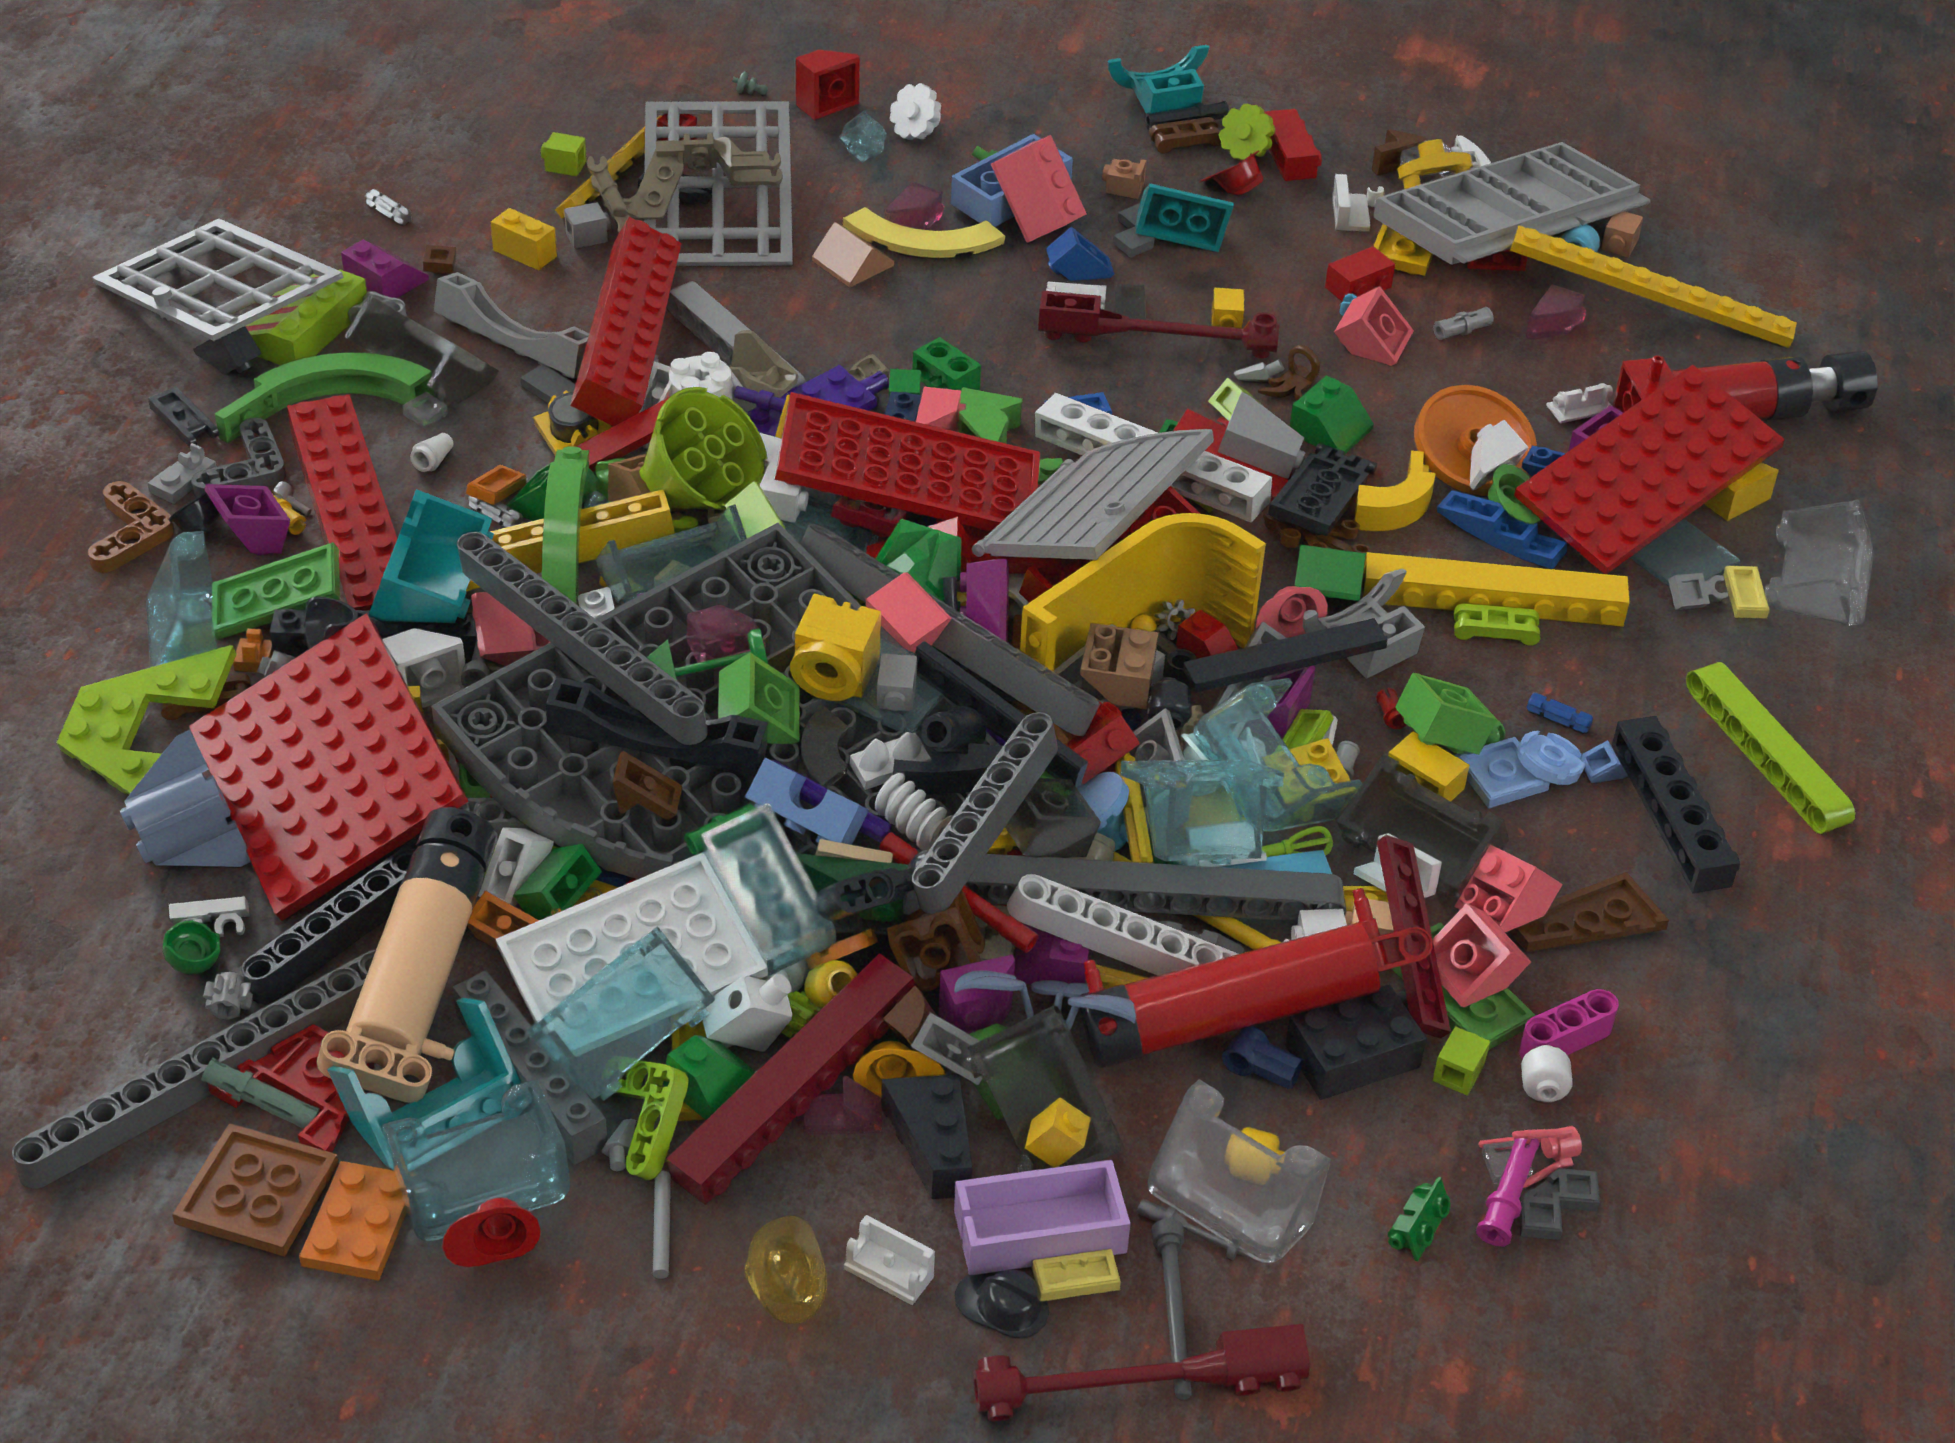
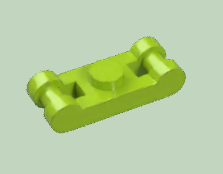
M1466 603L1459 604L1454 608V620L1456 621L1454 632L1458 639L1468 640L1473 636L1521 640L1523 644L1529 646L1535 645L1540 641V629L1538 628L1539 614L1533 609Z

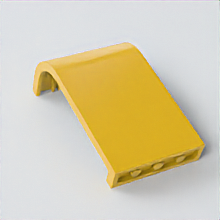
M1181 513L1155 519L1105 551L1097 560H1092L1025 605L1022 611L1020 651L1054 672L1055 669L1086 645L1090 623L1101 625L1113 624L1117 627L1130 629L1133 619L1138 615L1145 614L1151 616L1155 620L1156 625H1160L1159 618H1156L1154 613H1161L1164 610L1162 604L1164 601L1171 603L1172 607H1174L1177 599L1184 600V609L1194 608V613L1201 609L1226 625L1234 642L1241 648H1244L1255 628L1266 543L1236 524L1211 515ZM1171 615L1170 621L1181 622V618Z

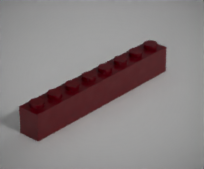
M878 954L666 1158L672 1180L704 1205L715 1196L724 1193L731 1180L742 1169L749 1168L755 1162L761 1150L770 1142L773 1143L778 1140L783 1134L785 1127L796 1116L803 1115L810 1107L811 1102L823 1090H828L833 1086L838 1075L849 1064H855L861 1058L864 1050L875 1039H880L885 1035L889 1026L883 1018L915 986L914 977L883 955Z

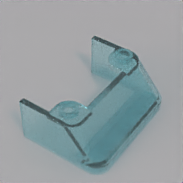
M734 504L729 506L716 522L618 550L615 540L608 541L595 561L600 575L607 587L610 588L617 604H625L636 598L637 594L645 593L746 540L747 536L737 507Z
M1289 678L1247 685L1203 715L1194 727L1196 739L1230 787V790L1250 820L1258 828L1267 832L1335 820L1363 785L1359 779L1334 783L1325 768L1314 764L1299 765L1267 718L1292 685V681Z

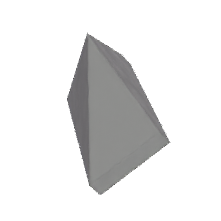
M931 1012L911 1045L914 1049L977 1085L981 1082L998 1052Z

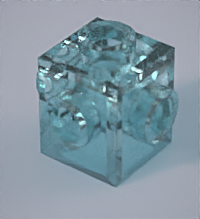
M864 110L844 125L839 140L846 146L850 154L856 156L863 163L870 157H877L884 150L885 146L883 144L887 133L884 131L883 126L879 122L874 121Z

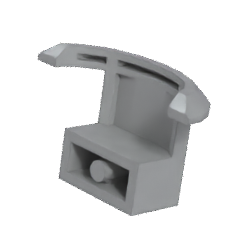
M1405 569L1385 573L1377 585L1365 597L1339 613L1318 618V613L1315 610L1304 612L1302 624L1307 634L1375 618L1388 639L1387 648L1347 657L1366 679L1417 654L1425 626L1405 606L1390 613H1387L1382 608L1402 583L1407 572Z

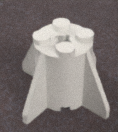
M705 352L701 356H692L685 359H674L671 362L669 382L659 400L661 402L688 387L707 388V392L718 397L722 395L727 396L745 412L756 408L754 403L734 398L736 387L743 386L729 366L721 361L719 355L715 352ZM650 442L647 443V444H645V445L643 446V448H644V449L648 448Z

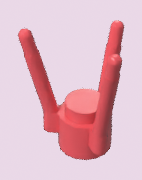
M1573 1126L1558 1129L1514 1131L1512 1137L1481 1140L1478 1143L1480 1148L1513 1146L1514 1139L1525 1138L1527 1139L1526 1144H1530L1531 1139L1537 1138L1539 1143H1541L1544 1155L1548 1159L1553 1158L1556 1162L1527 1178L1523 1188L1541 1181L1558 1168L1572 1167V1157H1577L1582 1152L1580 1135Z

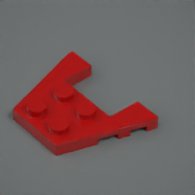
M313 1024L272 1046L271 1053L255 1062L248 1059L237 1065L238 1071L243 1073L247 1070L254 1074L253 1078L265 1082L306 1104L319 1108V1114L298 1134V1140L300 1144L333 1153L349 1120V1116L332 1079L323 1075L317 1066L322 1040L329 1032ZM334 1050L328 1052L331 1056L335 1058L345 1057V1055L340 1051ZM374 1063L366 1064L372 1070L375 1067ZM208 1083L210 1094L237 1108L244 1102L242 1099L240 1102L232 1099V1094Z

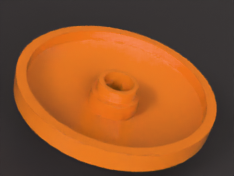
M1473 385L1451 386L1432 395L1418 414L1414 427L1417 450L1424 452L1423 462L1425 465H1429V470L1432 473H1436L1435 476L1447 485L1459 491L1480 496H1488V490L1493 484L1492 479L1474 491L1470 487L1471 452L1478 440L1477 434L1482 428L1488 424L1494 426L1503 420L1510 425L1528 446L1519 463L1515 465L1522 469V462L1532 445L1537 446L1529 420L1513 402L1495 391Z

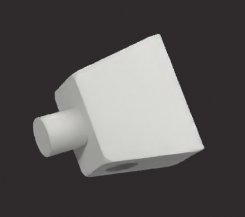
M775 974L769 981L743 976L731 983L700 1006L706 1037L764 1052L792 1019V1011L788 999V994L792 990L789 980L781 974Z

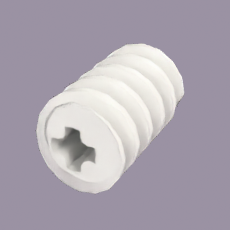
M903 773L892 775L882 786L876 797L875 810L879 815L885 816L890 824L896 825L898 831L906 833L907 838L912 842H916V845L921 850H929L953 816L945 818L946 809L944 807L935 809L936 801L933 798L925 800L926 793L923 790L915 791L914 782L907 781L904 783L905 776Z

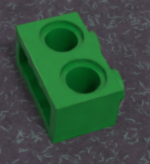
M941 337L913 351L912 370H921V382L928 387L960 391L962 388L980 389L981 364Z

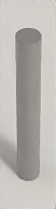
M661 1171L655 1177L653 1276L658 1279H664L669 1276L671 1174L667 1171Z

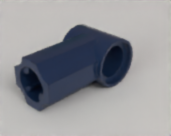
M1253 1026L1239 1029L1222 1055L1225 1067L1234 1074L1247 1076L1253 1072L1287 1089L1294 1087L1304 1064V1059L1270 1044L1266 1035Z

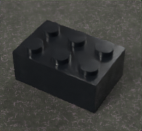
M1389 984L1380 987L1379 992L1290 1016L1285 1046L1291 1054L1304 1059L1301 1071L1319 1099L1323 1100L1420 1068L1427 1038Z

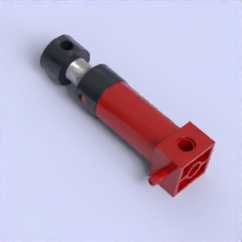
M1864 351L1828 354L1822 358L1820 368L1809 369L1806 361L1798 356L1698 368L1759 419L1766 420L1803 417L1808 413L1813 401L1821 400L1827 410L1833 412L1869 408L1873 405L1878 389L1875 364L1872 357ZM1659 355L1649 359L1623 361L1613 407L1624 413L1685 369L1670 370L1665 359Z

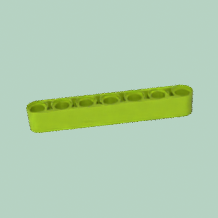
M1717 662L1688 672L1686 684L1692 697L1816 833L1823 834L1853 823L1855 820V809L1850 799L1725 664Z

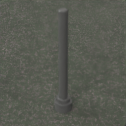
M1163 1219L1154 1223L1151 1231L1153 1245L1162 1254L1173 1363L1181 1362V1359L1188 1358L1178 1252L1181 1250L1185 1239L1183 1224L1180 1221ZM1175 1379V1397L1180 1400H1186L1191 1397V1382Z

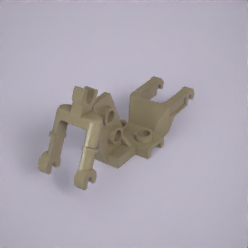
M707 133L706 140H691L690 134H684V140L656 141V149L636 195L631 198L622 199L617 189L618 185L613 181L608 172V163L605 156L600 158L598 165H595L592 156L588 157L587 160L588 170L593 174L591 177L592 186L596 191L600 192L605 202L604 206L609 210L615 224L618 226V234L628 217L635 220L664 218L684 171V163H687L688 169L707 171L710 168H717L718 162L732 186H777L783 180L782 170L778 169L781 165L779 153H776L774 160L771 161L766 151L743 152L728 137L714 139L713 133ZM778 169L776 176H772L770 170Z

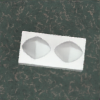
M906 732L900 738L886 743L874 739L865 750L851 754L849 764L863 788L867 790L884 784L893 775L894 759L930 762L931 758L916 733Z

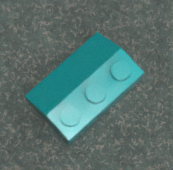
M1149 184L1143 192L1138 208L1135 233L1219 252L1234 203Z

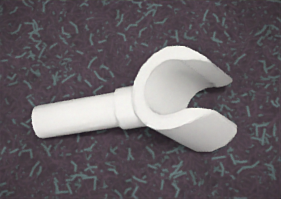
M1381 186L1378 187V192L1367 188V203L1369 206L1375 207L1376 198L1384 196V188Z

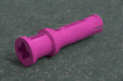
M1525 1138L1514 1139V1144L1498 1189L1488 1196L1486 1201L1488 1210L1485 1219L1478 1223L1476 1229L1477 1235L1488 1244L1494 1246H1507L1510 1244L1512 1239L1510 1231L1515 1218L1520 1216L1522 1210L1519 1198L1535 1153L1540 1145L1537 1138L1531 1139L1529 1145H1526L1527 1139Z

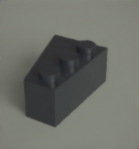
M959 1074L882 1079L881 1109L884 1115L890 1118L895 1127L899 1142L905 1145L910 1154L911 1163L931 1199L955 1198V1182L972 1179V1161Z

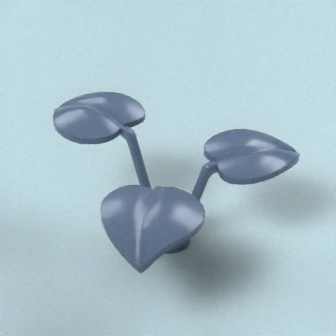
M972 971L962 975L955 984L954 993L969 988L1006 991L1019 990L1030 1027L1029 1037H1035L1034 1057L1041 1060L1060 1061L1064 1059L1065 1043L1069 1041V1032L1080 1007L1108 1012L1125 1018L1135 1024L1136 1020L1134 1003L1127 998L1096 994L1080 997L1081 994L1089 992L1087 984L1084 983L1068 984L1058 980L1033 982L1031 985L1032 991L1040 994L1056 995L1053 1017L1041 1018L1038 1025H1036L1026 984L1021 980H1016L1014 975L994 971ZM1066 996L1071 997L1068 999V1004L1072 1005L1063 1026L1064 1020L1060 1019L1062 999Z

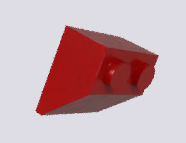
M816 50L796 58V105L813 120L859 104V55Z

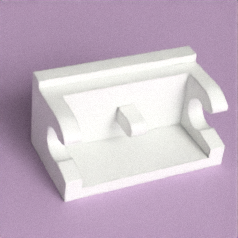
M866 1215L860 1222L858 1239L855 1240L850 1237L847 1243L844 1269L913 1305L934 1278L935 1250Z

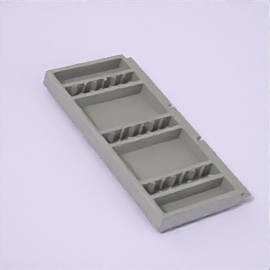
M1560 142L1378 197L1375 203L1374 218L1453 265L1459 262L1467 263L1510 249L1518 226L1533 228L1542 234L1551 236L1579 227L1580 224L1585 225L1650 204V199L1639 193V184L1567 144Z

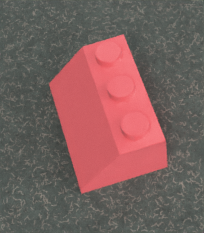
M1051 135L1034 141L991 163L1026 243L1057 230L1087 214Z

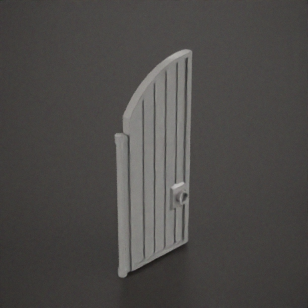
M1212 429L1180 430L1129 438L1087 451L1076 462L1066 459L1056 472L983 540H979L972 547L973 554L978 557L983 556L985 553H991V556L1097 560L1214 442Z

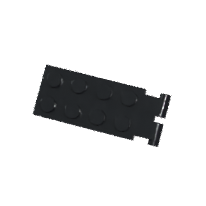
M1319 442L1315 454H1309L1270 503L1267 515L1277 518L1281 523L1294 524L1305 528L1312 534L1328 536L1357 497L1359 485H1366L1368 475L1375 473L1377 463L1353 454L1350 457L1345 456V451Z

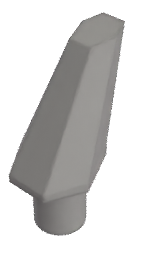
M1280 359L1268 365L1261 362L1234 371V375L1239 381L1268 382V378H1273V375L1283 371L1284 366Z
M634 1119L623 1120L602 1149V1153L609 1157L610 1168L613 1171H621L626 1168L625 1156L628 1154L636 1125V1120Z

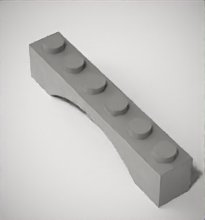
M458 272L437 279L434 303L435 313L444 316L449 322L467 327L472 333L482 334L490 338L495 344L505 345L519 355L537 360L540 365L544 364L547 367L562 372V375L565 377H578L589 333L576 327L551 333L524 327L509 318L496 306L480 282Z

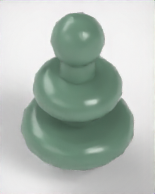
M746 71L741 73L740 78L733 76L732 82L737 83L736 91L739 94L743 93L745 88H747V93L750 95L754 91H758L761 95H765L768 92L767 86L758 85L755 77H752L749 81Z

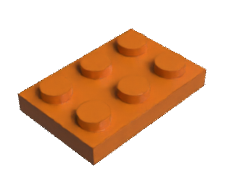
M340 1161L299 1256L301 1266L379 1281L417 1189V1175Z

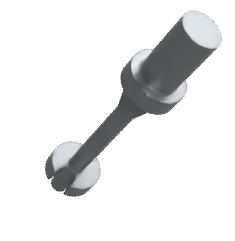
M1142 1199L1138 1206L1137 1214L1155 1222L1163 1219L1178 1220L1183 1224L1185 1231L1228 1249L1226 1258L1234 1261L1236 1254L1246 1258L1250 1255V1250L1241 1247L1243 1238L1235 1235L1233 1241L1230 1242L1187 1223V1220L1177 1213L1178 1210L1171 1206L1165 1209L1145 1199Z

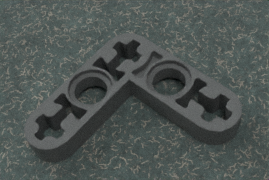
M249 418L240 424L241 440L249 458L248 460L201 470L192 476V487L196 497L205 492V484L268 487L276 485L285 479L284 461L266 420L262 418ZM253 433H257L260 437L254 438ZM264 449L270 450V451L265 452V453H256V451H259V450H264ZM271 465L272 470H268L265 466ZM241 475H242V476H246L245 478H242V479H237V480L231 479V478H233V477H235V476H241Z

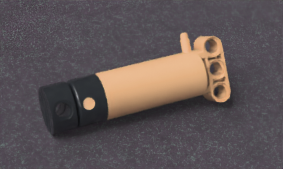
M454 807L432 810L426 817L415 846V851L410 859L346 1031H331L322 1040L317 1066L323 1075L331 1078L327 1069L332 1066L351 1069L355 1071L362 1089L402 1102L413 1103L423 1098L432 1076L431 1064L427 1059L420 1056L421 1053L438 1059L452 1060L455 1050L446 1047L445 1044L427 1039V1035L480 891L484 874L487 871L497 843L496 831L482 817L467 810ZM334 1050L340 1051L345 1055V1057L335 1058L331 1056L328 1052ZM377 1063L383 1069L378 1071L372 1070L366 1064ZM413 1075L420 1080V1082L411 1083L407 1081L403 1076Z

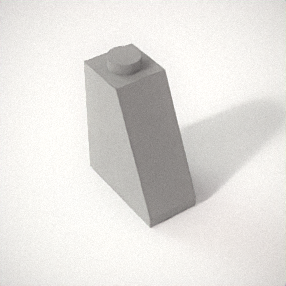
M1241 392L1218 452L1288 479L1292 468L1298 469L1305 455V452L1300 450L1304 437L1251 396Z

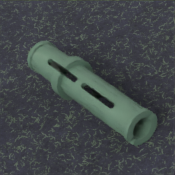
M215 1058L210 1060L201 1078V1081L232 1094V1099L238 1102L242 1099L303 1129L320 1111L317 1107L306 1104L285 1092L253 1078V1073L247 1070L244 1073Z

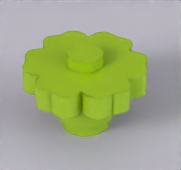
M1245 103L1241 106L1240 110L1230 109L1228 114L1222 119V124L1225 128L1219 133L1221 147L1230 151L1232 158L1244 160L1258 150L1259 152L1256 156L1262 157L1271 148L1272 141L1269 137L1275 133V127L1273 125V118L1264 114L1263 108Z

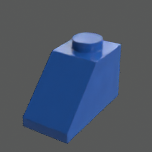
M1072 226L1046 248L1049 257V267L1057 275L1062 274L1070 281L1111 278L1115 275L1110 258Z

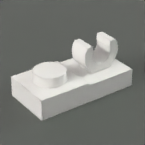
M245 896L169 904V917L174 925L190 920L202 924L216 920L214 928L220 937H224L223 926L230 921L236 923L238 935H243L245 925L241 917L250 916L249 903Z

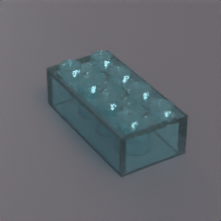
M769 803L700 834L703 852L768 967V976L810 957L816 951L821 952L836 943L835 926L832 921L824 919L818 913L816 908L817 893Z

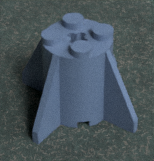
M190 730L177 735L126 798V807L122 808L120 813L129 831L136 828L141 838L136 845L145 863L153 860L155 865L241 867L251 862L246 852L248 848L235 820L230 823L226 820V817L230 816L231 811L214 776L205 777L203 772L209 770V767Z

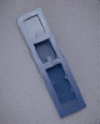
M1452 490L1437 506L1438 513L1464 531L1520 559L1553 569L1567 553V542L1539 535L1537 523L1528 524L1509 516V513L1502 507L1501 503Z

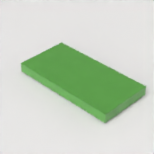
M332 542L213 582L212 634L214 637L220 640L247 631V629L271 623L275 609L305 610L308 600L312 597H327L340 600L338 547Z
M1441 922L1430 927L1432 939L1445 927ZM1401 966L1392 968L1403 980ZM1442 986L1450 1028L1453 1030L1456 1026L1489 1040V1050L1523 1032L1527 1021L1536 1016L1508 988L1471 1005L1461 1007Z

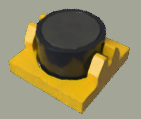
M567 390L561 396L556 397V395H553L548 404L549 410L533 417L535 426L554 455H556L557 450L570 446L576 447L612 428L610 424L570 406L573 392H568Z

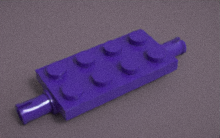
M838 365L789 390L781 398L786 400L787 395L793 392L870 411L877 407V399L874 395L888 389L889 381L885 374L882 375L881 371H877L862 381H858L841 365ZM756 407L746 412L759 433L775 437L782 414L781 411L774 409L767 411Z

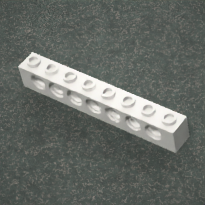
M1058 393L1050 397L1035 412V437L1082 456L1087 451L1107 444L1158 433ZM1206 451L1171 484L1180 495L1248 522H1252L1271 501V476Z

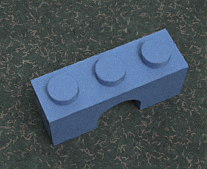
M764 758L745 796L756 802L754 807L757 812L772 819L775 813L787 818L785 826L803 835L806 829L818 834L816 839L818 843L819 840L824 839L852 845L869 809L828 789L818 806L805 810L800 802V791L806 778L774 761Z

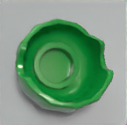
M193 920L179 922L165 933L162 945L164 958L178 972L187 975L201 974L210 969L218 959L221 951L220 935L212 932L205 924Z

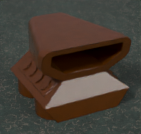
M962 889L946 910L930 914L919 908L905 917L903 922L896 923V926L887 928L889 944L900 968L913 976L915 986L924 992L932 991L940 984V971L981 962L979 954L985 948L984 937Z

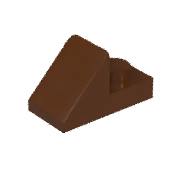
M1392 129L1387 130L1385 144L1375 146L1372 171L1377 176L1396 171L1401 165L1420 158L1417 146L1428 141V139L1424 136Z
M623 751L620 753L613 779L619 812L623 814L636 804H640L667 821L674 817L677 813L682 785L627 752Z

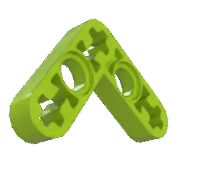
M616 1057L609 1061L603 1071L602 1084L604 1088L621 1096L644 1100L627 1154L626 1169L628 1173L645 1180H652L658 1176L664 1165L687 1092L688 1076L685 1072L669 1065ZM648 1073L647 1081L641 1089L642 1081L645 1075ZM627 1074L626 1080L621 1079L622 1075ZM663 1081L669 1082L668 1087H662ZM661 1114L660 1122L657 1128L654 1130L655 1121L657 1117Z

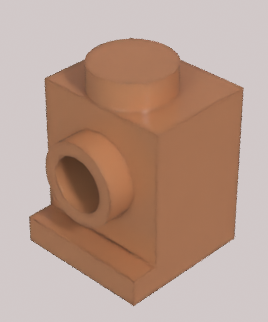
M1113 159L1111 165L1105 164L1102 174V181H1106L1105 193L1138 199L1145 184L1147 160L1141 159L1140 163H1133L1125 159Z

